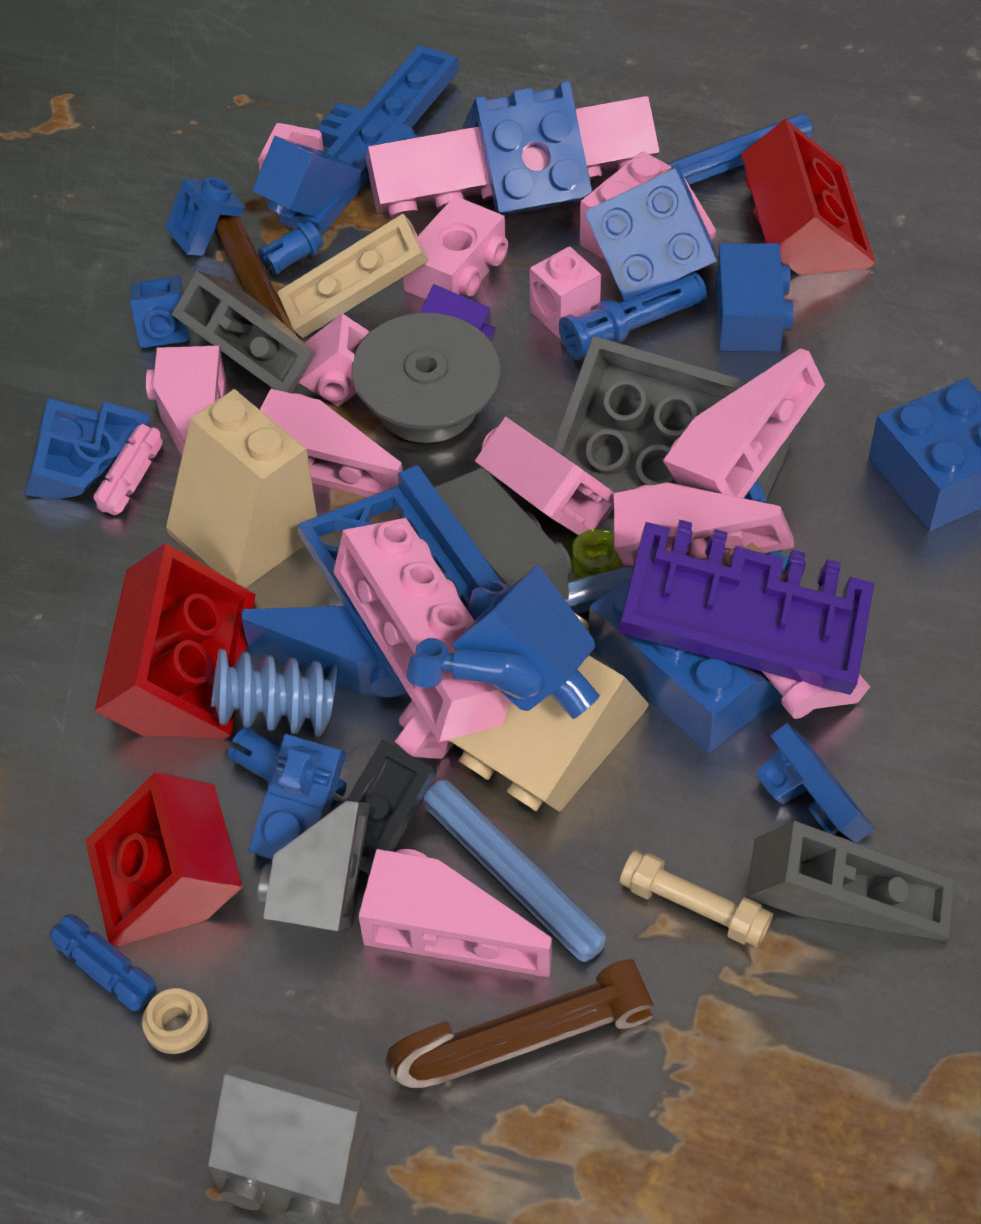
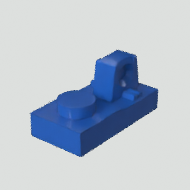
M786 723L770 736L779 748L761 766L756 775L775 800L785 804L808 790L816 800L808 808L826 832L834 835L840 831L855 843L860 842L876 829L801 734Z
M288 734L284 735L248 852L273 859V855L328 815L347 752Z

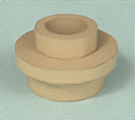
M179 988L166 989L155 995L146 1007L142 1018V1028L148 1042L158 1051L168 1054L182 1053L195 1047L206 1034L209 1023L207 1009L200 997L193 992ZM175 1017L188 1019L187 1023L180 1029L173 1031L165 1029L167 1023Z

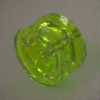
M591 529L581 533L575 539L572 563L573 571L579 579L622 567L621 559L614 548V534L603 529ZM600 553H603V554H606V555H607V558H606V557H603V556H599V557H597V556H598ZM588 556L597 558L594 561L588 559Z

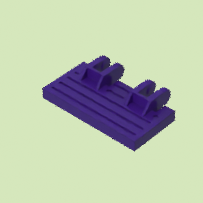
M679 519L670 551L665 550L670 528L645 522L618 628L619 633L796 681H803L848 695L852 694L858 684L874 589L873 582L850 577L844 587L842 597L836 596L841 562L829 559L825 561L824 566L821 567L817 581L819 586L816 591L800 586L806 565L804 560L805 553L791 550L786 562L783 580L780 581L784 559L735 546L730 558L729 567L721 565L728 532L714 529L706 545L705 554L707 556L704 561L686 556V551L689 548L693 534L691 529L692 522Z

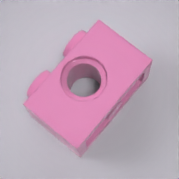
M454 196L419 234L418 238L429 261L403 277L404 291L426 300L432 285L435 284L464 297L473 296L478 290L481 280L493 266H499L506 256L508 240L505 238V216Z

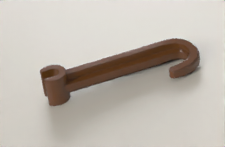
M626 959L604 968L597 975V983L463 1031L453 1034L449 1022H442L413 1033L389 1048L385 1064L389 1075L394 1081H399L401 1085L410 1088H425L458 1078L613 1021L619 1029L637 1027L653 1018L650 1008L654 1004L634 959Z

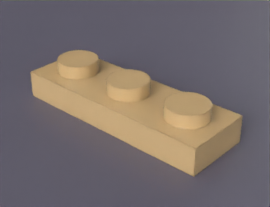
M401 214L277 291L294 331L304 338L342 313L347 312L427 263L429 259L412 223L404 214Z

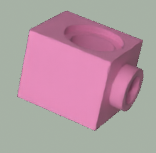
M570 246L530 267V312L561 340L559 333L560 319L568 314L577 317L595 310L596 305L600 302L601 274Z

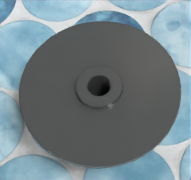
M413 313L390 319L367 334L355 352L354 362L352 363V378L360 399L372 412L377 414L381 423L389 431L406 440L431 443L447 440L458 435L471 424L475 415L487 406L498 388L500 361L491 341L472 324L445 314Z

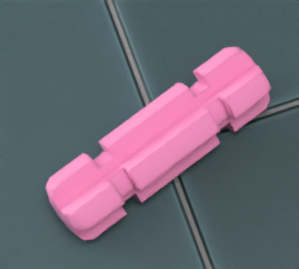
M141 424L134 429L128 439L130 443L123 447L105 476L108 480H103L94 494V500L97 503L96 507L101 512H108L115 516L123 511L130 499L126 494H133L152 463L149 459H153L163 444V440L160 438L161 432L157 428H150Z

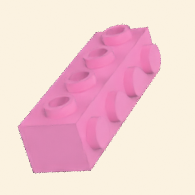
M407 518L343 530L333 573L437 741L442 742L502 726L511 701L496 687L488 683L454 679L452 672L444 671L441 683L432 688L416 686L407 679L410 657L415 655L416 647L422 640L436 638L447 646L448 653H455L456 649L452 646V643L475 621L458 597L455 585L451 580L446 579L432 558L427 543L418 537Z

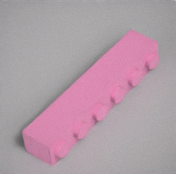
M648 96L576 109L590 182L602 178V172L621 169L642 151L653 157H656L659 153ZM478 127L369 146L365 159L377 214L389 212L391 218H396L401 214L409 216L418 212L417 206L436 203L437 209H443L454 196L464 199V197L482 194L483 200H493ZM531 146L523 150L522 159L529 169L540 171L547 167L548 158L541 148Z

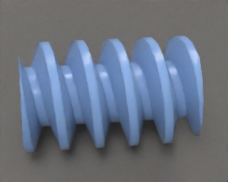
M219 648L210 708L216 707L220 725H227L233 712L240 710L244 728H251L258 713H264L268 731L275 730L282 715L287 716L291 734H298L305 719H311L315 737H321L331 717L337 664L333 666L327 679H324L322 666L319 661H312L304 676H301L296 658H289L282 671L277 673L272 655H265L258 669L253 670L249 652L242 651L235 665L229 667L225 649Z

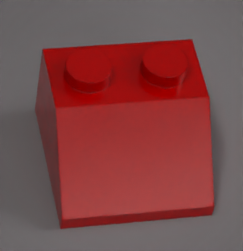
M154 772L85 840L108 942L113 946L126 945L206 921L243 888L215 785L211 783Z

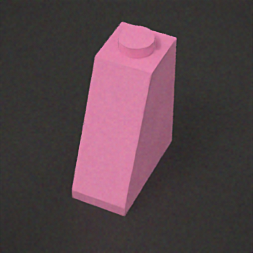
M506 416L499 427L491 430L484 439L482 451L476 458V463L550 518L591 542L614 509V492Z

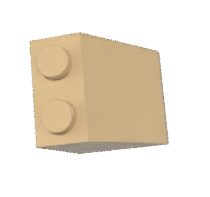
M233 389L190 419L166 528L168 534L197 561L240 586L247 588L304 546L298 534V524L317 517L307 449Z
M588 656L579 666L578 670L600 694V697L577 718L572 719L550 694L529 711L520 710L511 702L502 726L457 737L449 741L464 750V753L458 760L459 762L487 780L490 779L494 771L509 779L512 783L506 792L537 812L544 802L558 812H561L644 714L649 704L624 676L593 657Z

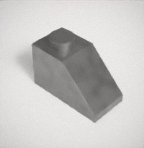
M345 801L273 855L272 865L266 864L262 870L258 887V900L265 903L263 919L334 931L350 928L370 803Z

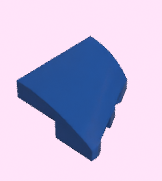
M47 398L24 495L51 499L82 495L108 466L116 460L123 447L130 443L128 439L134 429L141 424L147 426L150 414L103 401L100 411L97 412Z

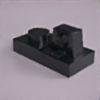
M381 740L346 800L370 803L360 871L367 875H370L377 849L393 852L406 830L407 824L438 773L434 767L384 740Z

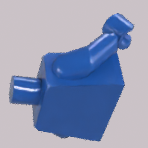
M538 564L509 588L506 584L497 580L489 581L483 587L475 588L472 591L467 607L468 612L475 621L452 643V646L456 649L455 653H448L447 646L436 638L424 639L417 645L415 655L410 657L407 670L408 681L424 688L438 686L442 681L444 671L452 672L454 679L488 683L496 687L513 704L524 711L531 710L551 694L572 719L585 712L600 697V694L578 670L579 666L595 648L594 639Z

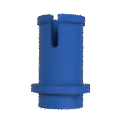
M297 221L292 224V231L267 246L259 248L258 254L266 270L269 269V273L272 276H276L282 270L305 256L310 258L317 256L318 249L323 246V240L317 228L310 221H306L303 224Z

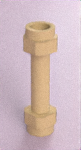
M637 850L631 853L622 871L620 884L630 888L632 893L649 900L653 893L729 927L727 937L743 945L748 943L756 948L761 945L773 917V913L763 909L761 904L746 897L742 899L740 904H737L665 871V860L650 853L643 854Z

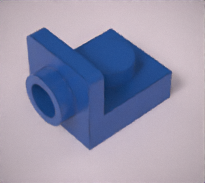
M206 177L205 180L184 178L165 228L187 255L204 256L211 235L215 231L219 215L242 216L245 206L232 192V187L219 178Z
M180 275L131 283L130 304L140 347L147 348L185 342L189 339L188 326L171 315L184 293Z

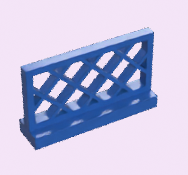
M418 465L398 472L397 487L298 524L299 537L401 694L407 692L333 573L339 547L323 544L319 537L333 531L343 532L345 529L371 525L370 521L373 516L394 508L401 519L407 518L418 537L427 543L432 558L446 579L453 582L458 597L467 609L472 591L475 588L483 587L489 581L501 580Z

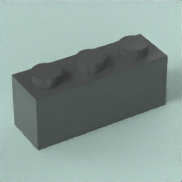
M482 467L434 487L500 580L508 588L538 564L565 600L569 599L568 574L572 571V565L566 549L561 543H554L542 531L534 514L531 512L525 513L514 501L511 491L505 484H498Z

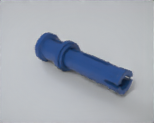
M692 272L688 276L653 288L620 303L613 300H604L596 305L595 310L575 317L568 314L559 321V333L562 343L573 359L580 360L586 357L593 336L621 343L631 330L660 320L693 305L704 303V300L707 299L706 286L700 275Z

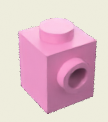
M343 313L305 342L316 354L299 383L337 407L357 394L352 378L354 355L359 344L370 331Z

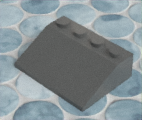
M593 336L552 449L580 467L614 493L633 490L643 485L677 484L663 461L674 441L683 434L694 417L749 381ZM795 427L756 480V482L761 484L766 500L783 464Z

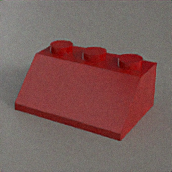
M786 118L741 154L747 173L744 176V180L753 194L756 205L753 213L762 227L765 238L762 244H780L781 264H789L790 268L797 274L807 275L868 269L876 263L845 166Z
M164 543L131 566L125 573L94 711L142 736L225 739L231 736L235 711L227 725H220L216 707L210 708L218 649H225L229 667L235 665L242 651L246 652L247 640L242 622V609H253L256 594L167 543Z

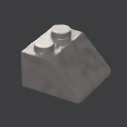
M229 1062L224 1073L208 1162L209 1170L217 1190L221 1191L220 1195L222 1198L238 1207L249 1210H258L261 1203L286 1210L285 1215L297 1224H348L373 1152L362 1099Z

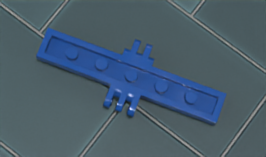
M418 45L363 110L343 103H337L331 110V114H328L322 120L321 125H318L314 130L322 133L323 146L329 148L327 153L361 169V175L355 183L316 217L297 212L295 218L291 219L278 214L279 223L292 228V224L297 221L302 224L310 221L322 237L370 179L365 159L368 147L420 137L415 135L412 127L459 72L458 57Z

